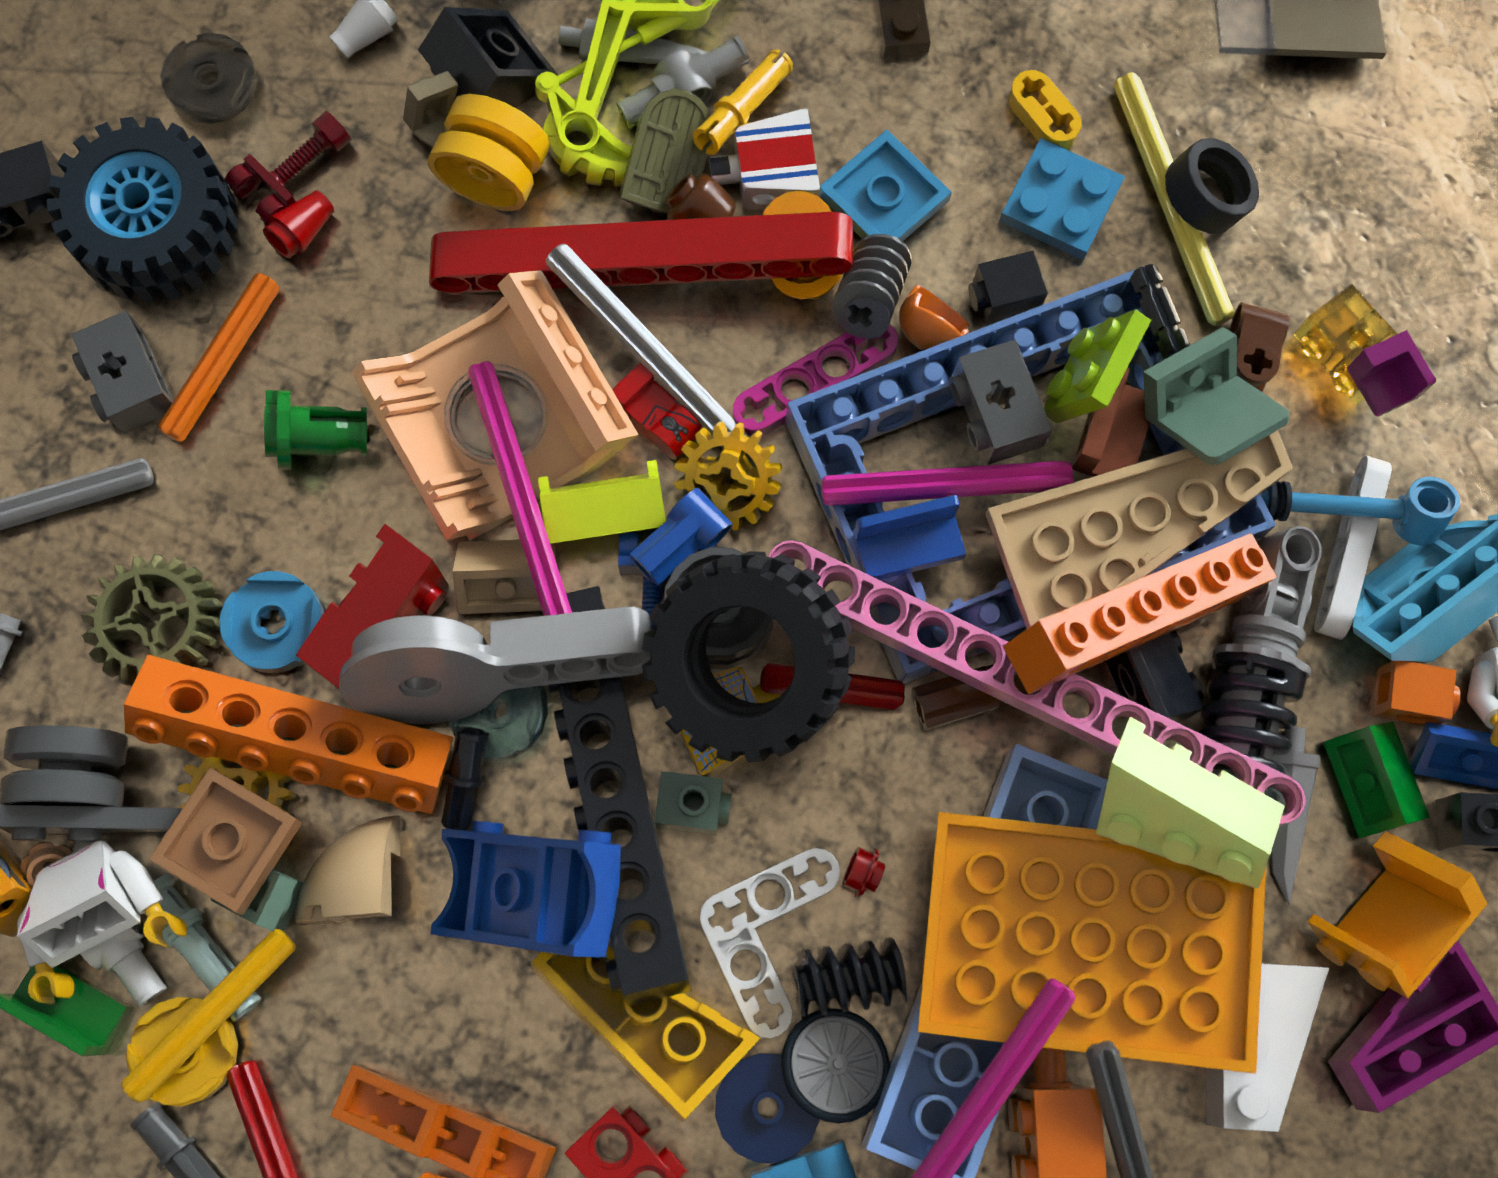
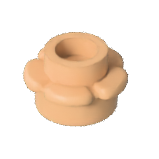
M52 842L36 844L30 849V854L21 860L20 871L27 876L28 883L33 887L36 876L43 869L44 863H54L72 854V851L65 845L54 846Z

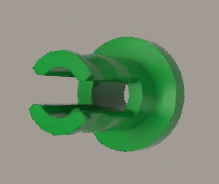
M266 390L264 410L265 456L277 457L279 470H292L293 455H340L346 452H361V456H367V407H361V411H349L330 406H292L291 391Z

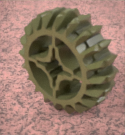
M154 554L149 565L142 557L133 556L132 570L130 571L121 564L114 565V573L117 578L112 582L104 577L98 578L100 587L105 590L101 596L95 594L87 595V601L95 606L96 609L94 612L81 615L82 621L93 627L81 636L84 642L95 646L89 655L93 661L104 663L102 667L103 673L111 678L119 675L120 683L128 687L133 686L145 659L132 658L125 653L120 641L130 639L133 642L143 641L144 647L150 650L151 656L185 665H190L193 662L201 666L208 665V659L201 653L205 647L209 649L219 648V642L209 635L210 632L220 630V619L213 617V615L220 612L223 606L218 599L211 598L216 592V588L211 582L202 581L203 573L196 567L187 569L186 563L180 558L174 557L168 563L167 559L162 555ZM173 587L180 589L184 593L187 602L178 605L174 601L163 603V598L156 594L155 588ZM133 600L130 609L123 614L127 605ZM157 613L160 615L159 622L154 621L157 625L150 631L146 628L147 623H153L150 619ZM185 629L180 640L173 646L175 636Z

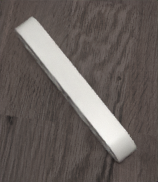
M1364 456L1354 472L1348 496L1385 498L1391 476V464L1373 457ZM1342 515L1316 614L1315 632L1342 640L1348 633L1356 613L1380 518Z

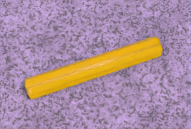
M275 929L274 932L271 931L122 1080L121 1087L132 1100L137 1103L148 1100L295 951L296 944L288 934L281 929Z

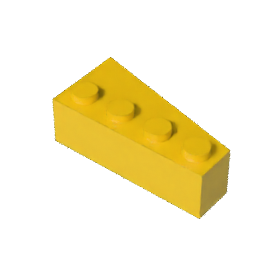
M607 947L606 957H572L541 952L531 961V970L680 1122L691 1114L760 1039L757 1035L745 1028L742 1029L722 1017L717 1011L703 1003L697 1002L684 993L628 1007L622 991L612 993L605 962L615 958L614 951L610 947Z

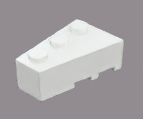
M1262 964L1256 1074L1206 1068V1125L1225 1129L1279 1131L1329 968Z

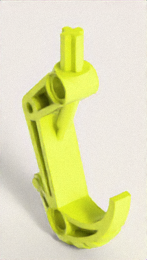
M602 0L587 60L558 76L552 72H543L538 75L535 82L536 96L543 103H547L549 111L543 127V131L549 139V152L560 165L562 173L572 176L579 171L587 175L586 183L601 186L604 180H612L614 187L622 186L632 146L617 139L597 120L621 52L640 42L645 46L673 30H694L702 27L709 19L711 10L720 0H701L703 4L699 6H690L683 0ZM635 29L636 34L627 38L629 31ZM584 73L578 97L573 99L560 85ZM573 131H582L588 135L590 141L585 145H574L568 141L566 136Z

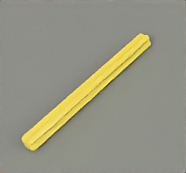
M1128 73L1115 81L1114 89L1207 322L1213 326L1223 324L1231 320L1235 312L1202 231L1195 229L1184 221L1170 202L1166 192L1165 175L1173 159L1141 79L1135 73Z

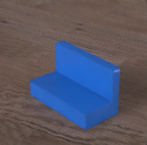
M952 495L858 518L852 536L862 572L881 580L963 560L966 556V550L955 516L960 506L958 496Z

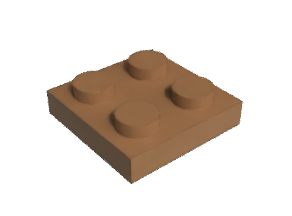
M210 767L149 860L235 913L244 915L303 822Z

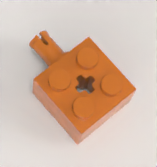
M1042 1047L1034 1059L1035 1082H1030V1086H1016V1099H1009L1008 1103L1011 1132H1018L1020 1151V1154L1012 1155V1178H1107L1103 1118L1096 1089L1089 1086L1073 1085V1081H1067L1065 1050Z

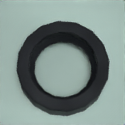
M1215 138L1200 139L1192 144L1169 165L1165 175L1166 192L1174 209L1192 227L1208 234L1224 233L1254 210L1259 199V184L1252 166L1242 153L1233 146ZM1198 170L1205 172L1215 180L1224 194L1226 203L1220 201L1208 191L1200 178Z

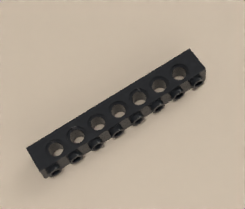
M599 586L566 593L572 613L605 609ZM621 677L548 685L550 694H560L563 708L554 711L560 741L569 739L572 757L563 759L570 789L579 787L583 803L581 806L574 807L578 831L588 830L612 833L616 830H627L632 833L629 843L621 847L620 884L630 879L638 880L644 884L642 892L637 897L630 900H624L619 897L617 899L610 933L615 958L605 961L612 993L622 991L629 1007L692 991ZM585 688L599 690L598 695L590 701L583 702L575 699L577 694ZM605 734L610 737L609 742L602 748L590 749L585 746L587 740L593 735ZM614 781L621 784L618 793L610 798H601L595 795L597 788L604 782ZM637 931H650L656 936L654 944L647 951L637 953L627 948L630 936Z

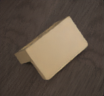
M520 539L465 541L458 543L452 571L458 614L542 611ZM552 543L550 545L556 560L557 543Z

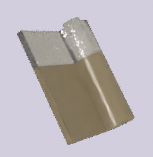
M1214 0L1219 53L1384 59L1386 55L1379 0Z

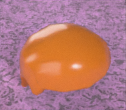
M916 285L900 307L899 322L907 340L917 349L926 350L969 333L970 324L944 301L920 285Z

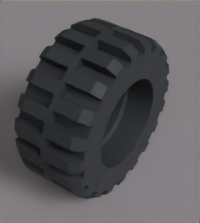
M749 551L741 555H735L734 553L689 571L687 576L676 580L665 591L667 598L655 605L649 617L651 622L654 623V627L652 630L644 633L642 649L651 652V660L642 664L643 676L645 681L654 680L657 691L649 695L655 709L657 710L665 706L672 716L665 724L675 735L683 729L692 735L689 746L702 753L709 747L716 748L717 759L733 762L740 755H744L748 763L762 762L771 754L781 757L794 751L802 742H807L839 708V702L847 693L852 679L848 675L849 667L855 663V647L850 646L848 643V635L853 630L849 617L841 618L836 608V605L841 602L833 589L826 592L817 583L821 577L810 568L802 571L794 566V559L783 555L772 558L767 557L765 552ZM741 606L758 609L772 617L789 637L795 656V673L789 687L776 699L766 703L742 700L726 691L712 674L706 656L707 633L716 617L728 609Z

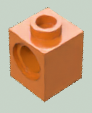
M1391 661L1377 669L1372 717L1425 726L1426 721L1442 724L1452 720V716L1457 712L1460 703V689L1458 686H1455L1456 670L1411 661Z

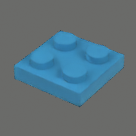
M885 130L820 185V197L835 212L850 216L853 220V230L861 238L872 234H887L898 238L902 242L950 201L952 194L888 130Z
M1040 138L1001 213L999 222L1083 261L1125 176Z

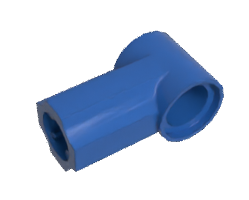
M695 488L685 495L670 510L666 517L667 521L629 554L630 559L635 563L639 571L658 588L670 579L673 570L690 554L714 547L733 526V523L699 488Z

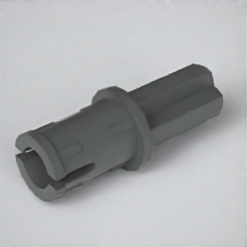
M159 1102L147 1108L131 1123V1128L137 1131L160 1160L157 1165L160 1171L167 1169L174 1178H220L194 1147L196 1143L194 1136L187 1138L162 1109L163 1106Z

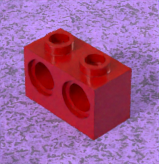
M617 1104L612 1106L564 1153L585 1178H635L643 1171L656 1172L661 1178H681L688 1171L667 1146L660 1152L657 1151L645 1137L651 1131V1128L630 1105L624 1111ZM615 1129L625 1136L627 1152L622 1158L610 1160L600 1153L598 1139L603 1131Z

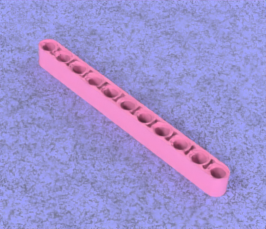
M793 540L783 541L776 545L769 554V557L772 558L783 555L802 561L806 569L810 568L821 577L817 583L823 589L833 581L840 580L849 584L853 590L852 594L848 599L837 604L836 608L841 618L849 617L853 629L1112 755H1115L1120 740L1116 738L1112 731L1113 719L1116 717H1132L1145 725L1143 730L1145 735L1161 744L1166 740L1177 741L1185 749L1192 752L1189 758L1190 761L1211 773L1216 764H1224L1232 769L1235 778L1263 794L1269 787L1277 789L1282 793L1286 803L1279 826L1294 821L1304 811L1306 802L1304 790L1297 781L1288 775L1077 674L1044 687L1036 694H1023L1014 685L1013 677L1017 672L1002 647L1008 641L801 542ZM879 603H889L897 608L900 616L892 624L882 625L872 619L870 612ZM928 625L938 626L944 631L946 642L937 648L926 647L917 637L919 630ZM973 648H983L990 652L994 665L987 671L973 670L967 664L965 654ZM1072 693L1084 697L1089 705L1088 716L1080 719L1069 716L1063 708V697Z

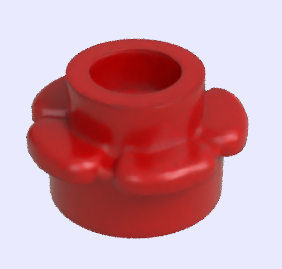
M857 847L846 869L843 885L855 890L857 897H861L866 890L875 892L882 879L885 863L878 861L879 850L876 848L870 852Z

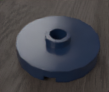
M758 1053L740 1060L723 1078L716 1093L715 1118L722 1138L737 1154L753 1162L778 1163L796 1156L812 1140L820 1119L811 1116L799 1107L790 1095L784 1082L781 1054ZM766 1097L773 1098L778 1104V1111L771 1118L760 1116L757 1110L760 1100Z

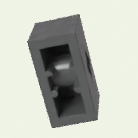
M126 310L71 334L78 350L77 353L72 354L74 364L85 381L91 380L96 393L90 396V400L97 415L103 422L110 420L124 434L165 415L174 400L141 327Z
M1016 339L959 357L952 375L953 377L949 378L951 394L957 406L964 405L970 420L967 423L970 443L976 452L982 451L986 464L989 465L1043 447L1052 432V428ZM992 398L994 403L989 404L988 400ZM1004 404V410H1001L999 405Z

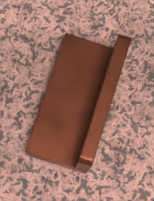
M1127 368L1108 407L1088 413L1072 462L1073 470L1094 477L1138 463L1150 422L1145 419L1144 391L1125 385L1130 371L1129 368Z

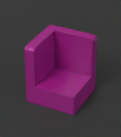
M1407 330L1364 349L1347 367L1365 401L1377 417L1418 399L1436 383L1434 374Z

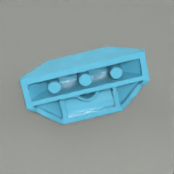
M1498 514L1488 516V520L1463 521L1449 524L1436 542L1425 546L1409 543L1365 576L1356 613L1353 618V632L1391 661L1433 662L1497 613Z

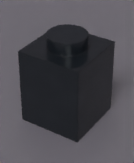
M1034 250L978 264L973 282L968 286L971 305L974 311L981 310L985 326L1043 305L1048 294Z

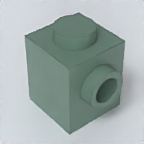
M661 771L654 824L659 829L717 836L718 823L728 824L732 793L722 792L723 779Z

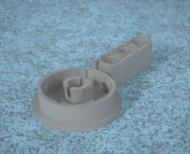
M619 607L490 622V645H488L486 639L477 630L452 619L435 616L393 618L366 628L355 638L351 646V658L345 662L340 671L339 690L343 699L352 708L363 713L404 724H436L454 721L481 711L492 703L500 693L506 690L643 673L642 664L651 660V652L642 649L644 633L651 630L650 616L640 608Z

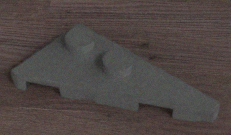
M0 805V829L12 835L11 840L45 841L46 834H68V841L95 842L97 840L102 841V833L168 831L182 808Z

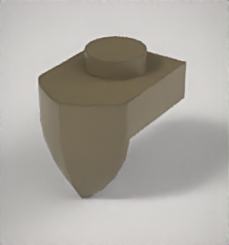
M448 71L431 78H420L407 87L403 120L414 135L431 147L434 146L439 134L446 132L444 122L456 99L458 84Z

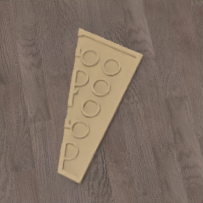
M1277 430L1217 465L1208 464L1188 449H1183L988 508L985 515L1026 629L1041 619L1148 576L1287 475L1293 469V466Z

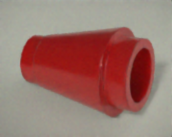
M314 190L310 195L268 217L269 224L263 228L264 236L270 245L282 256L291 258L294 254L301 255L334 213V207L324 194Z

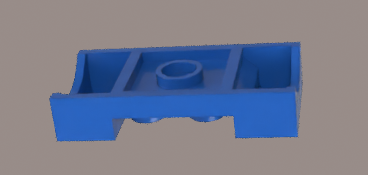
M473 821L472 831L442 829L441 839L446 845L452 861L453 884L444 909L431 924L430 934L572 957H606L616 911L621 869V845L611 844L612 833L579 830L578 841L503 834L504 823Z

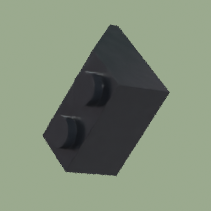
M444 7L418 49L430 65L434 76L448 71L458 84L456 97L465 94L484 95L516 108L536 95L535 82L538 75L543 72H552L558 76L554 68L508 10Z
M1176 630L1103 661L1118 695L1166 718L1180 722L1204 709L1201 700L1204 698L1201 684L1193 672H1187L1180 656L1183 648Z

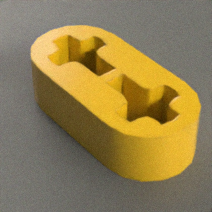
M1026 70L1019 73L1014 78L1008 97L1012 111L1038 142L1040 138H1043L1069 150L1075 144L1082 126L1079 113L1043 72ZM1025 89L1029 93L1036 90L1039 92L1038 99L1036 100L1033 96L1024 98L1022 96L1023 90ZM1052 123L1056 126L1065 124L1068 127L1066 133L1061 130L1052 132L1050 130Z

